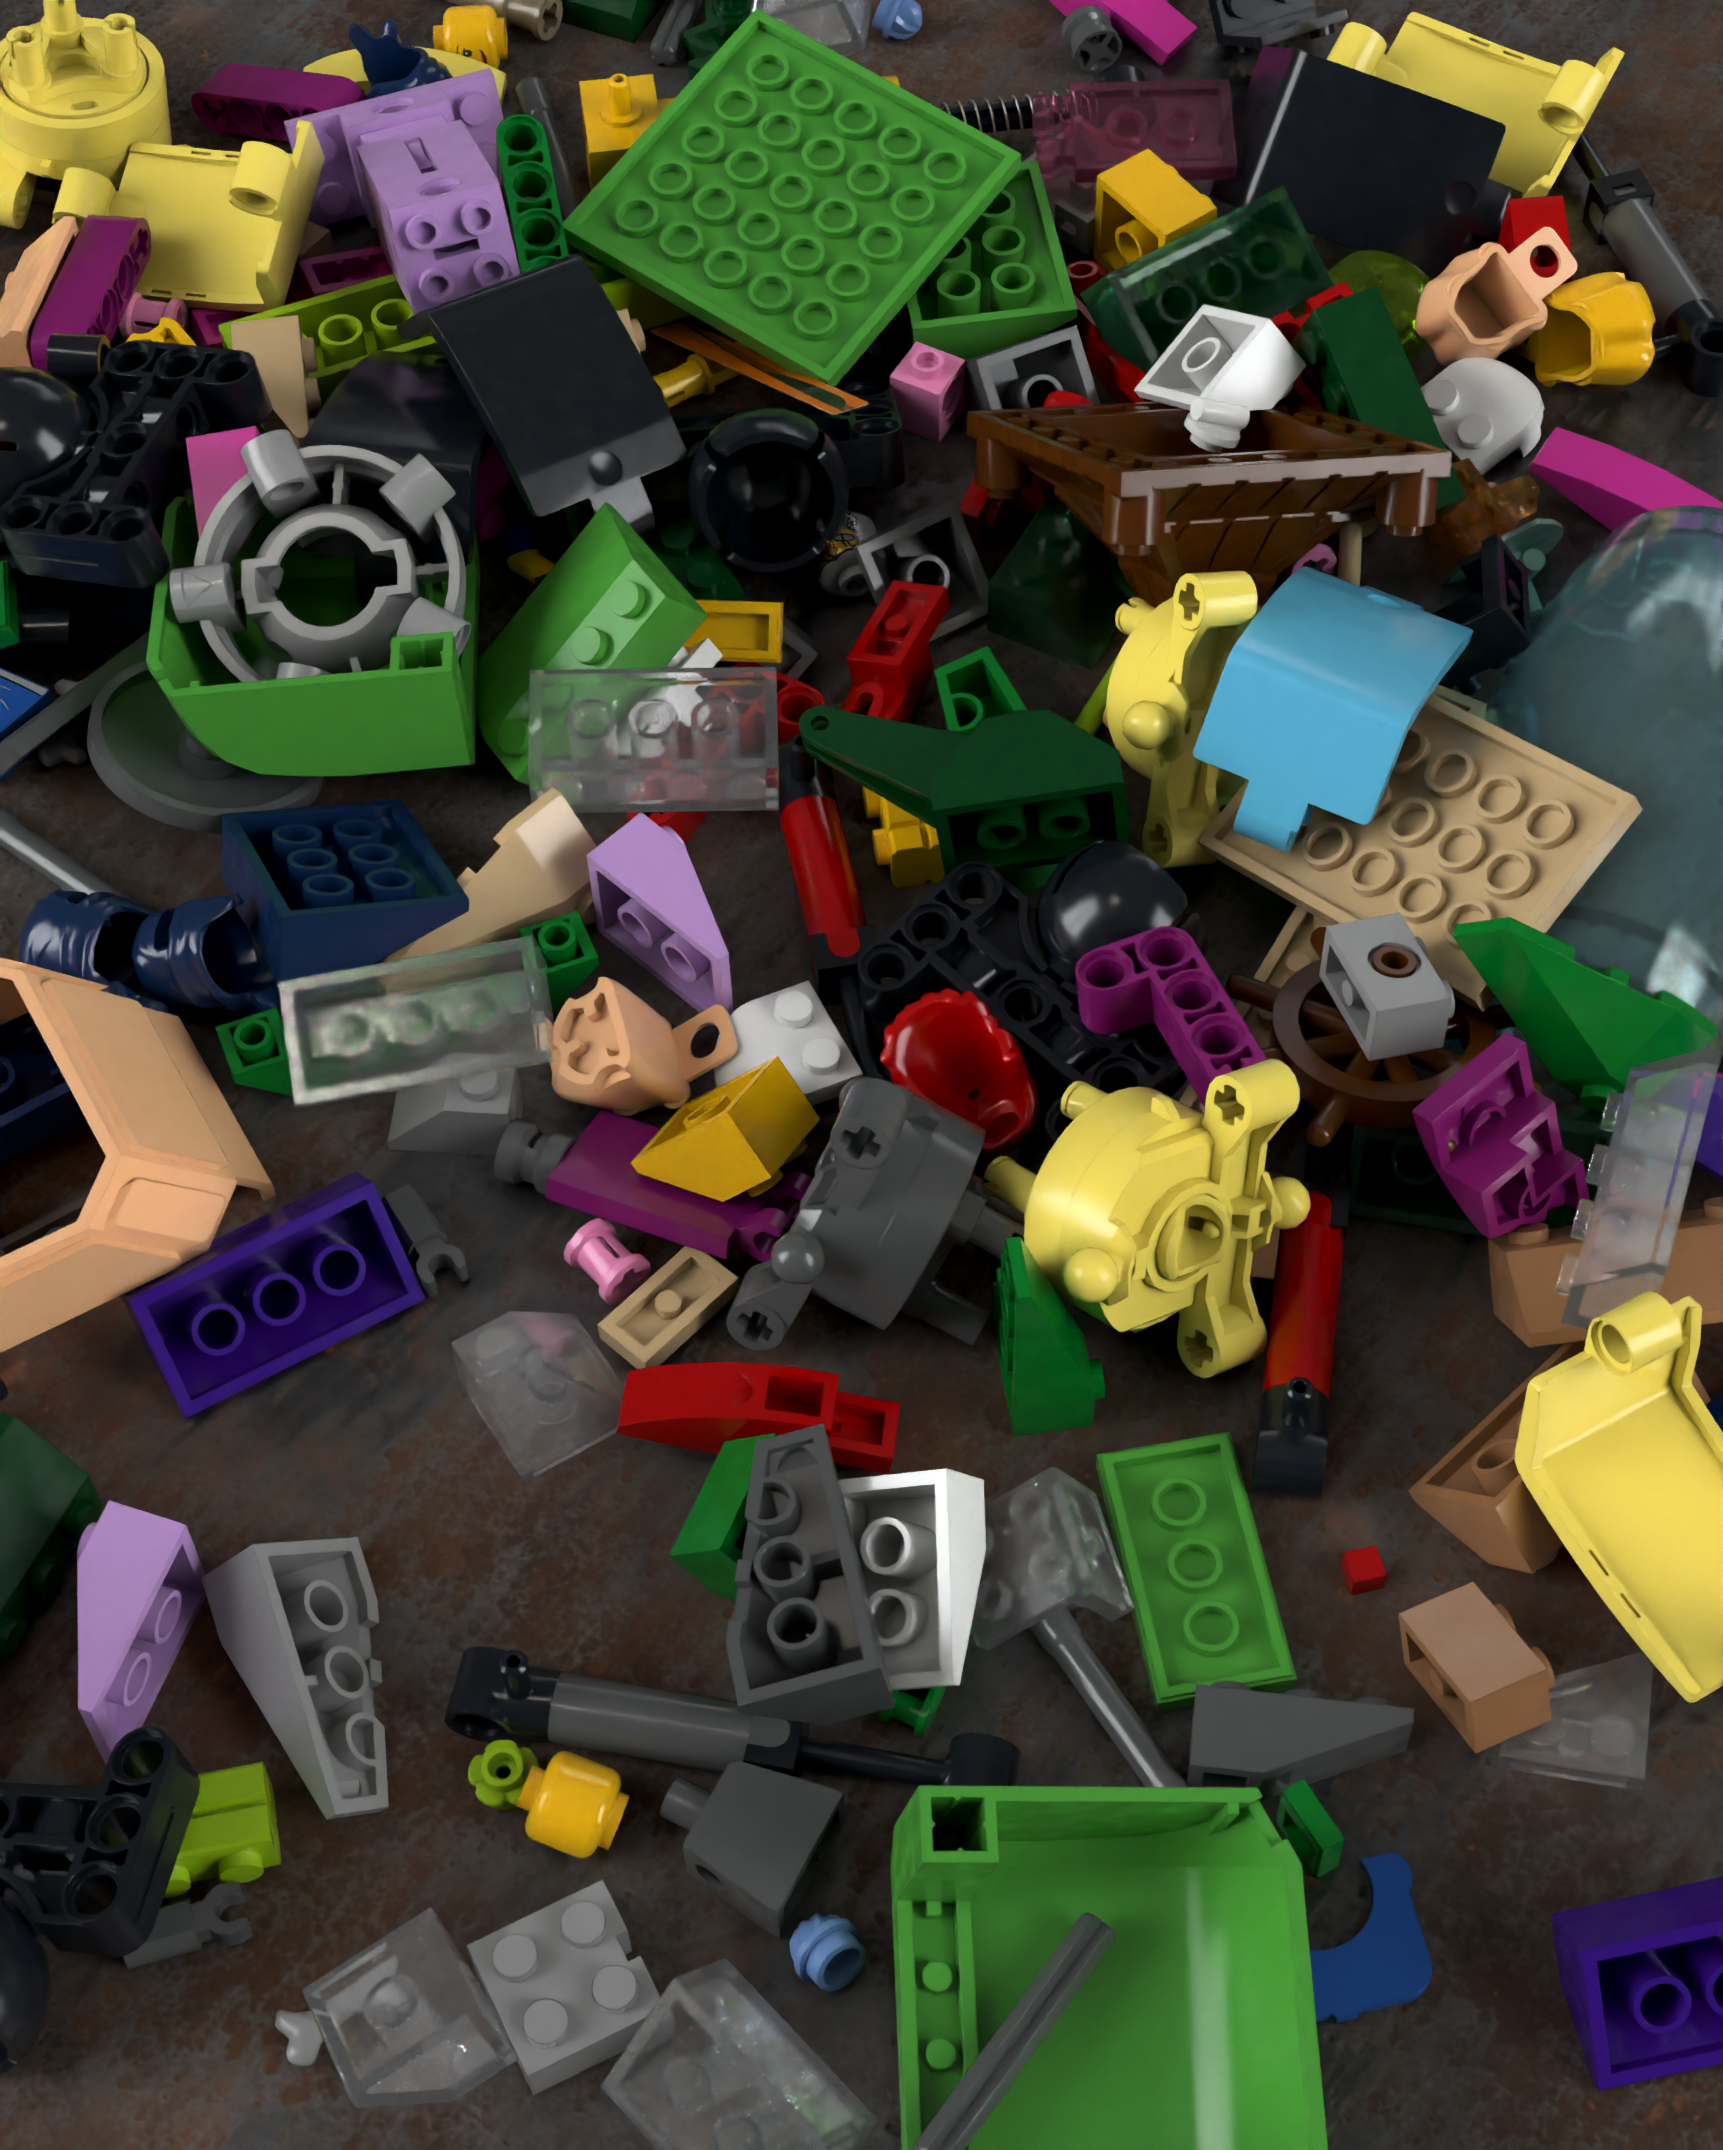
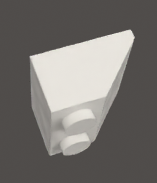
M1203 304L1135 387L1134 391L1140 398L1189 411L1191 403L1196 397L1246 406L1249 411L1272 409L1277 402L1288 395L1293 387V382L1307 365L1271 319Z

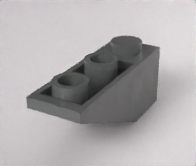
M1220 1681L1213 1683L1211 1686L1196 1684L1191 1722L1187 1785L1189 1787H1258L1263 1796L1259 1801L1280 1795L1282 1790L1303 1778L1309 1785L1405 1752L1414 1722V1708L1398 1707L1392 1701L1380 1697H1363L1354 1702L1325 1699L1320 1693L1308 1689H1291L1280 1694L1252 1691L1249 1686L1235 1681Z

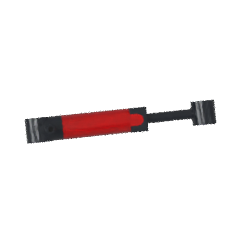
M797 734L789 740L765 743L764 757L772 800L777 805L811 952L812 974L817 996L823 1006L842 1003L855 1061L860 1067L863 1076L879 1078L893 1084L891 1077L884 1074L871 1016L863 1009L860 1000L858 961L860 955L875 940L872 925L867 924L836 798L832 767L812 757L805 751L801 734ZM879 979L875 983L881 985V979Z
M1302 1033L1305 1040L1329 1036ZM1350 1059L1328 1062V1064L1344 1072L1350 1064ZM1312 1107L1310 1113V1123L1318 1112V1110ZM1334 1137L1324 1147L1313 1146L1308 1141L1304 1182L1301 1183L1309 1191L1311 1207L1307 1218L1297 1227L1280 1229L1253 1467L1251 1488L1253 1491L1321 1499L1328 1445L1327 1429L1343 1253L1351 1187L1330 1185Z

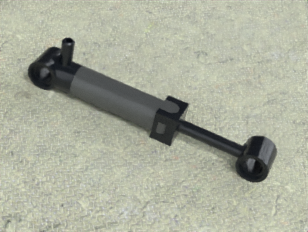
M1582 132L1571 151L1589 181L1582 222L1596 245L1608 243L1630 280L1640 282L1644 287L1651 302L1655 320L1665 334L1663 337L1652 339L1655 348L1652 362L1678 356L1683 363L1680 378L1682 384L1689 391L1705 397L1723 395V319L1654 213L1652 205L1655 192L1640 169L1611 175L1585 133Z
M485 1646L470 1647L463 1652L444 1720L447 1726L456 1733L482 1742L491 1743L497 1740H511L515 1736L722 1774L729 1763L739 1760L797 1778L801 1776L802 1767L809 1766L915 1786H1016L1021 1759L1020 1750L1014 1744L1000 1737L983 1733H963L954 1736L950 1742L945 1761L809 1737L810 1723L741 1713L736 1701L531 1666L522 1651H506Z

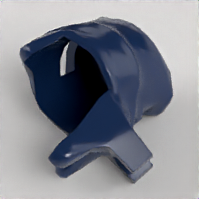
M391 18L385 19L380 35L377 38L360 24L352 23L349 26V39L361 54L364 71L372 86L366 90L368 99L453 78L447 67L443 63L438 62L437 59L429 57L424 49L412 47L409 39L402 40L401 42L395 20Z
M59 889L50 892L47 896L40 898L36 902L35 908L28 915L21 931L19 962L109 986L100 991L138 1001L143 1007L167 1013L168 1006L164 1003L141 997L127 988L135 974L132 944L138 928L149 915L157 911L151 910L145 904L109 892H95L88 895L80 891Z
M239 893L234 895H216L213 898L208 896L196 898L178 905L177 908L155 912L149 915L139 926L132 944V959L137 977L145 991L154 1000L167 1005V1011L173 1015L179 1016V1018L191 1014L197 1006L203 1009L220 1007L231 1011L239 1020L277 1007L279 1015L284 1022L294 1025L300 1021L294 996L302 994L307 990L294 989L289 986L280 987L265 958L257 956L251 933L235 908L245 903Z

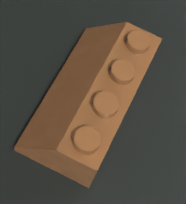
M1723 1197L1705 1200L1704 1209L1680 1212V1208L1677 1206L1654 1205L1641 1208L1638 1211L1639 1217L1614 1220V1216L1609 1214H1585L1575 1217L1573 1219V1226L1548 1229V1225L1541 1222L1532 1225L1521 1224L1506 1235L1492 1239L1487 1237L1493 1314L1529 1348L1584 1341L1587 1338L1588 1328L1593 1319L1647 1291L1658 1293L1670 1305L1686 1296H1691L1702 1307L1701 1325L1723 1322Z
M1586 1340L1564 1343L1408 1490L1414 1502L1488 1564L1533 1574L1536 1570L1550 1564L1558 1555L1559 1548L1563 1545L1517 1470L1515 1448L1528 1383L1535 1376L1583 1352ZM1694 1370L1692 1384L1704 1404L1707 1405L1711 1399Z

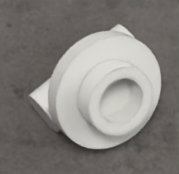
M1196 397L1191 403L1190 413L1187 414L1184 426L1192 433L1190 440L1195 445L1210 452L1221 453L1223 448L1237 447L1241 438L1239 433L1249 423L1250 411L1246 406Z

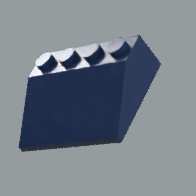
M401 799L222 814V882L230 895L239 893L245 903L237 906V909L280 987L289 986L299 990H310L320 987L325 982L344 981L469 911V898Z

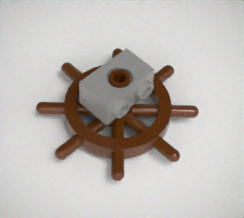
M1400 913L1328 925L1315 929L1311 934L1310 942L1320 960L1297 971L1281 988L1243 974L1230 976L1225 984L1226 992L1231 998L1272 1013L1269 1047L1261 1048L1267 1060H1280L1292 1070L1300 1088V1099L1318 1110L1306 1130L1307 1140L1316 1147L1328 1145L1343 1122L1375 1129L1417 1128L1412 1110L1496 1041V1030L1517 1027L1501 1003L1488 1005L1484 1012H1481L1455 997L1449 982L1446 979H1440L1430 963L1423 940L1420 937H1414ZM1334 1001L1338 1009L1325 1004ZM1301 1023L1331 1035L1305 1040L1299 1025ZM1459 1038L1464 1048V1054L1444 1048V1040ZM1350 1059V1064L1344 1072L1328 1064V1062ZM1413 1065L1438 1073V1075L1421 1080ZM1390 1079L1392 1083L1377 1082V1081H1384V1080ZM1533 1080L1534 1090L1543 1095L1541 1085ZM1450 1140L1447 1143L1449 1153L1456 1149L1457 1143L1455 1140Z

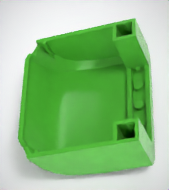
M193 490L186 498L176 496L165 509L161 541L168 555L170 568L168 573L155 586L146 662L149 671L186 729L212 755L251 772L282 776H356L464 766L475 763L480 567L476 530L474 534L473 560L469 565L465 566L466 601L463 619L471 623V631L459 658L453 631L396 637L398 626L390 636L388 643L391 649L390 663L378 670L276 679L279 663H294L293 658L286 650L284 652L276 651L265 640L257 624L247 615L245 608L247 630L233 632V635L248 664L266 680L240 682L217 657L203 633L200 622L179 623L176 618L170 593V572L172 569L194 566V558L199 542ZM300 508L277 519L274 518L270 511L266 514L237 552L232 568L240 577L242 560L256 558L267 536L284 519L299 512ZM295 542L287 549L280 563V567L285 572L283 573L279 589L275 591V597H277V601L281 600L286 609L294 617L307 624L332 627L356 617L365 608L358 605L355 596V556L305 552ZM442 581L438 584H425V599L444 608L448 592V581Z
M918 1786L894 1825L891 1858L902 2150H913L914 2144L1077 1919L1085 1913L1097 1916L1113 1930L1115 1934L1113 1943L965 2150H1328L1302 1863L1288 1839L1282 1841L1259 1801L1263 1796L1258 1787Z

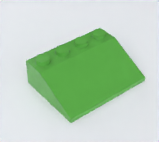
M1038 160L1021 162V169L898 312L903 327L907 353L917 341L968 360L1041 336L1077 318L1078 309Z
M606 502L602 505L478 660L476 719L486 744L515 780L545 791L554 787L561 794L708 616L613 505Z

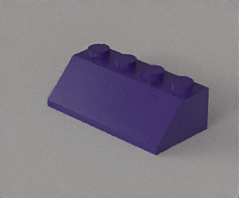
M358 1172L345 1176L213 1240L207 1253L120 1295L146 1350L184 1418L192 1416L426 1299L373 1182Z
M1723 1877L1551 1914L1560 1984L1593 2083L1599 2091L1723 2063Z

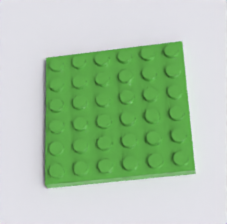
M756 8L564 220L563 227L566 242L784 369L817 379L835 387L1021 169V153Z

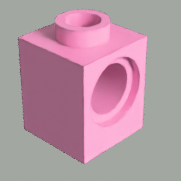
M915 342L890 375V385L893 389L903 430L940 443L965 409V359L920 342Z

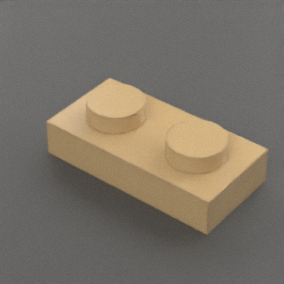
M684 1246L597 1324L599 1337L636 1369L659 1366L737 1295L739 1279L709 1254Z

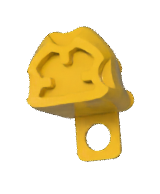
M1620 272L1597 273L1559 285L1544 297L1542 301L1548 310L1547 323L1543 328L1535 330L1529 336L1526 345L1522 343L1511 349L1513 353L1535 363L1536 378L1546 387H1552L1555 383L1571 382L1577 386H1585L1587 384L1627 385L1641 378L1652 364L1655 355L1652 341V328L1655 323V316L1649 297L1640 282L1627 281L1624 273Z

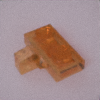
M1466 458L1452 464L1466 499L1452 513L1436 518V521L1464 559L1481 549L1482 540L1496 533L1499 537L1518 528L1519 520L1537 512L1540 489L1529 474L1497 485L1496 482L1487 483L1471 460Z

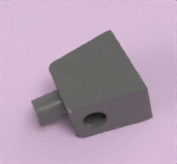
M738 1760L728 1764L713 1792L682 1777H678L664 1798L660 1816L690 1831L683 1845L685 1866L688 1873L769 1934L781 1939L845 1823L844 1793L828 1786Z

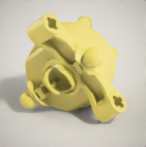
M43 0L44 16L41 22L12 28L6 37L0 41V226L13 229H21L24 226L38 176L62 181L66 169L71 167L85 168L109 179L116 189L120 187L130 153L129 150L134 142L172 145L163 59L153 43L135 30V19L130 15L114 13L108 15L105 19L81 17L76 11L75 0ZM188 144L175 145V146L191 147V146H189Z
M1245 571L1186 573L1176 583L1173 597L1156 608L1139 597H1133L1129 599L1131 606L1123 603L1116 611V626L1119 631L1129 637L1122 646L1111 672L1106 708L1103 713V723L1109 729L1112 741L1116 749L1119 750L1123 760L1136 772L1151 780L1147 818L1142 832V844L1144 854L1163 869L1206 865L1217 861V859L1206 852L1198 843V840L1220 814L1219 808L1227 805L1247 780L1200 761L1193 756L1195 744L1227 658L1239 637L1263 607L1257 604L1258 595L1252 577Z
M1268 1059L1217 1076L1209 1084L1204 1114L1152 1088L1129 1087L1108 1094L1083 1081H1075L1064 1092L1060 1106L1062 1114L1073 1121L1052 1146L1038 1174L1036 1175L1018 1165L1015 1160L1007 1156H999L987 1166L984 1178L990 1182L983 1184V1190L990 1197L997 1198L1024 1213V1243L1059 1297L1120 1333L1128 1330L1137 1333L1179 1312L1177 1348L1181 1360L1187 1369L1196 1376L1202 1378L1215 1376L1254 1360L1265 1351L1267 1331L1264 1321L1259 1315L1250 1284L1253 1252L1269 1243L1273 1227L1278 1229L1297 1227L1307 1218L1311 1207L1309 1191L1300 1181L1286 1176L1271 1179L1269 1172L1264 1170L1269 1140L1298 1108L1300 1088L1296 1076L1286 1064L1276 1059Z

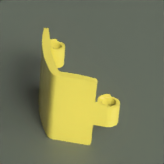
M1411 12L1387 55L1384 54L1387 48L1386 42L1378 32L1361 23L1350 22L1344 26L1327 60L1503 123L1506 126V132L1488 179L1523 192L1522 198L1545 197L1549 193L1625 52L1613 47L1599 59L1595 67L1578 60H1567L1562 66L1498 45L1420 13Z
M298 119L293 154H288L276 146L258 141L243 143L241 152L134 142L129 150L130 153L119 191L115 190L109 179L94 171L78 167H71L65 170L53 211V225L64 216L75 217L78 231L80 232L88 215L139 217L147 220L151 232V252L148 263L134 291L139 292L143 299L169 302L173 298L183 299L185 305L190 308L264 312L284 306L325 156L312 122Z
M1647 1291L1593 1319L1588 1328L1583 1352L1530 1380L1527 1386L1515 1448V1463L1523 1482L1546 1519L1601 1599L1649 1660L1684 1700L1694 1703L1723 1686V1431L1692 1384L1701 1339V1305L1691 1296H1686L1670 1305L1658 1293Z

